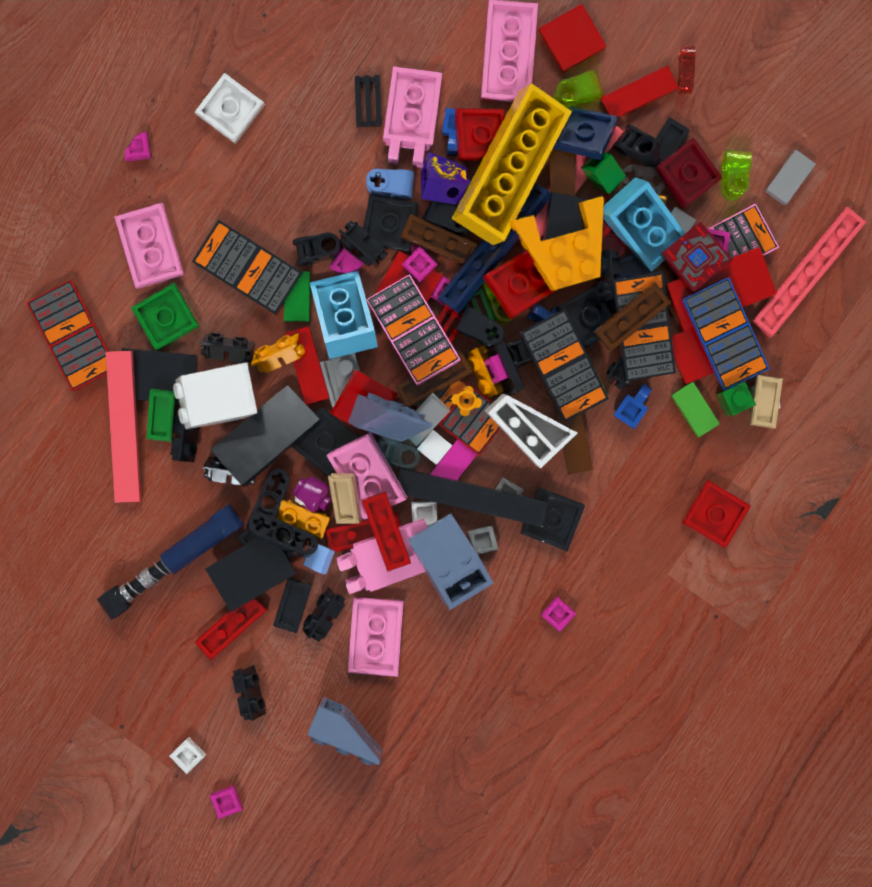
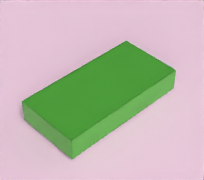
M693 382L670 395L697 438L720 424Z

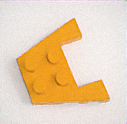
M603 196L579 203L585 227L584 230L552 239L540 240L534 215L510 222L511 228L519 235L522 240L521 244L532 256L536 268L551 291L600 277Z

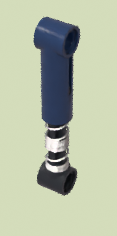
M230 504L225 506L201 526L161 553L159 562H153L154 565L152 567L143 569V571L138 573V576L135 575L136 578L130 583L126 582L127 585L123 584L121 586L116 585L97 599L98 603L111 620L115 619L132 606V602L136 600L137 595H143L144 590H150L158 582H161L162 577L165 575L178 573L245 524Z

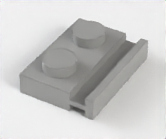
M355 353L320 362L332 408L336 404L354 369L360 371Z

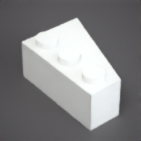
M506 394L500 395L485 410L493 421L539 468H542L577 434V432Z

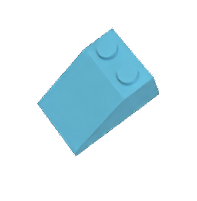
M635 177L604 205L603 219L650 272L664 261L660 254L685 234L648 181Z
M358 271L310 282L329 359L378 347Z

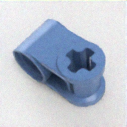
M373 169L367 174V190L373 195L396 199H412L415 173L403 169ZM375 178H380V187H375Z

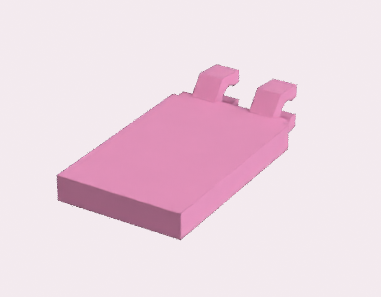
M393 67L383 142H386L385 145L389 146L388 164L398 165L401 147L414 149L413 167H423L425 151H430V148H433L442 73Z
M424 518L399 527L411 564L387 572L375 536L354 543V548L351 549V552L337 557L340 571L356 565L360 573L346 579V587L349 594L360 591L363 588L366 591L370 590L372 592L425 572L407 540L427 528Z

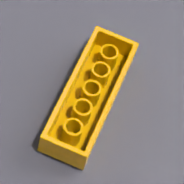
M532 83L521 89L451 219L491 245L505 241L511 230L510 222L516 220L572 111Z

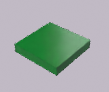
M175 283L131 307L155 351L165 348L200 327Z

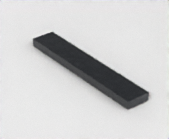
M400 468L398 481L407 496L543 527L548 501Z

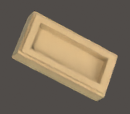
M756 375L753 399L756 405L751 407L749 425L776 429L782 378Z
M355 473L329 475L328 479L336 524H359L362 521Z

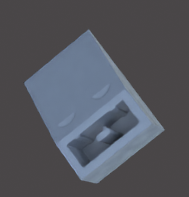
M368 393L367 397L358 394L348 423L357 428L399 442L411 438L431 428L433 423L424 420L425 414L398 402L388 401L372 393Z
M451 513L407 539L442 603L450 610L493 584L485 566Z
M323 697L307 734L312 737L311 740L319 745L330 744L335 747L337 752L348 756L350 753L359 757V761L372 766L375 763L379 765L383 750L347 706Z

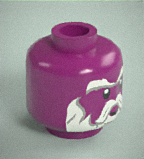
M314 477L301 479L293 491L296 505L311 512L325 511L332 501V498L329 497L330 487Z

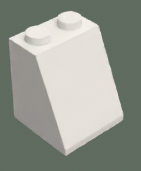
M247 363L183 375L175 380L176 383L173 385L174 395L176 399H179L181 409L178 410L181 424H184L185 429L243 420L257 413Z

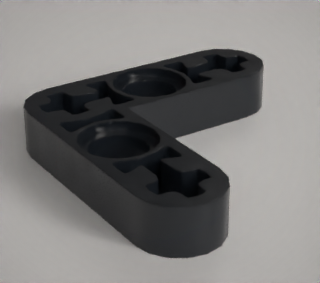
M280 468L273 469L266 477L247 522V531L251 536L303 558L310 557L318 548L316 537L311 533L275 518L288 488L290 478L285 470ZM280 476L282 483L278 485L275 492L270 491L275 483V480L271 478ZM271 497L275 502V507L272 509L263 507L262 498ZM258 520L263 521V527L269 529L271 527V524L275 527L271 531L270 536H268L266 534L269 532V530L261 528L260 531H257L255 529L256 525L253 524V522L256 523ZM278 529L286 530L289 534L288 541H279L276 538V531ZM295 535H297L298 537L296 538V541L298 542H295V544L291 546L290 543L293 541ZM305 540H308V546H310L311 548H308L306 551L302 550L303 545L300 543H303Z

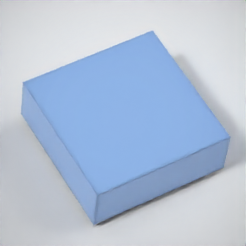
M318 543L315 553L307 557L303 565L326 575L335 551Z

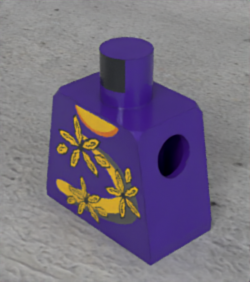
M428 152L420 173L421 199L458 205L471 182V179H467L466 166Z

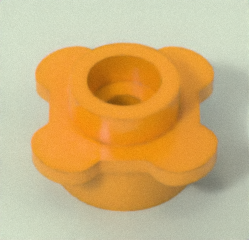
M466 386L461 393L452 396V403L459 407L462 416H468L471 410L479 408L482 404L481 399L475 396L473 393L474 389L470 386ZM468 399L469 403L466 404L464 400Z

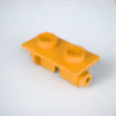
M297 333L291 337L289 335L283 336L271 346H261L255 351L251 365L257 364V368L261 373H269L282 367L283 363L279 359L280 357L283 358L286 364L302 358V355L305 354V349L301 344L297 345L299 334Z
M484 345L473 349L466 356L467 362L478 381L479 391L484 394V397L489 399L496 394L504 392L500 382L495 385L492 382L484 363L489 358L487 351L490 349H487Z
M292 500L281 501L276 517L280 521L319 538H323L330 521V517H327L326 513L311 512L296 505Z

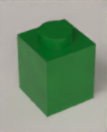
M605 152L601 160L590 158L581 167L594 188L607 194L617 189L620 182L626 177L613 156Z
M745 382L716 394L726 417L734 416L756 405Z

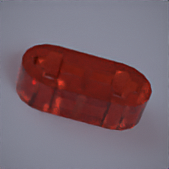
M682 45L680 48L677 85L679 87L678 93L692 94L695 46Z

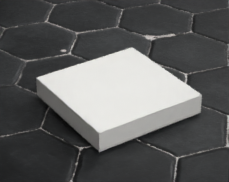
M224 73L196 109L195 114L236 144L263 109L265 103Z

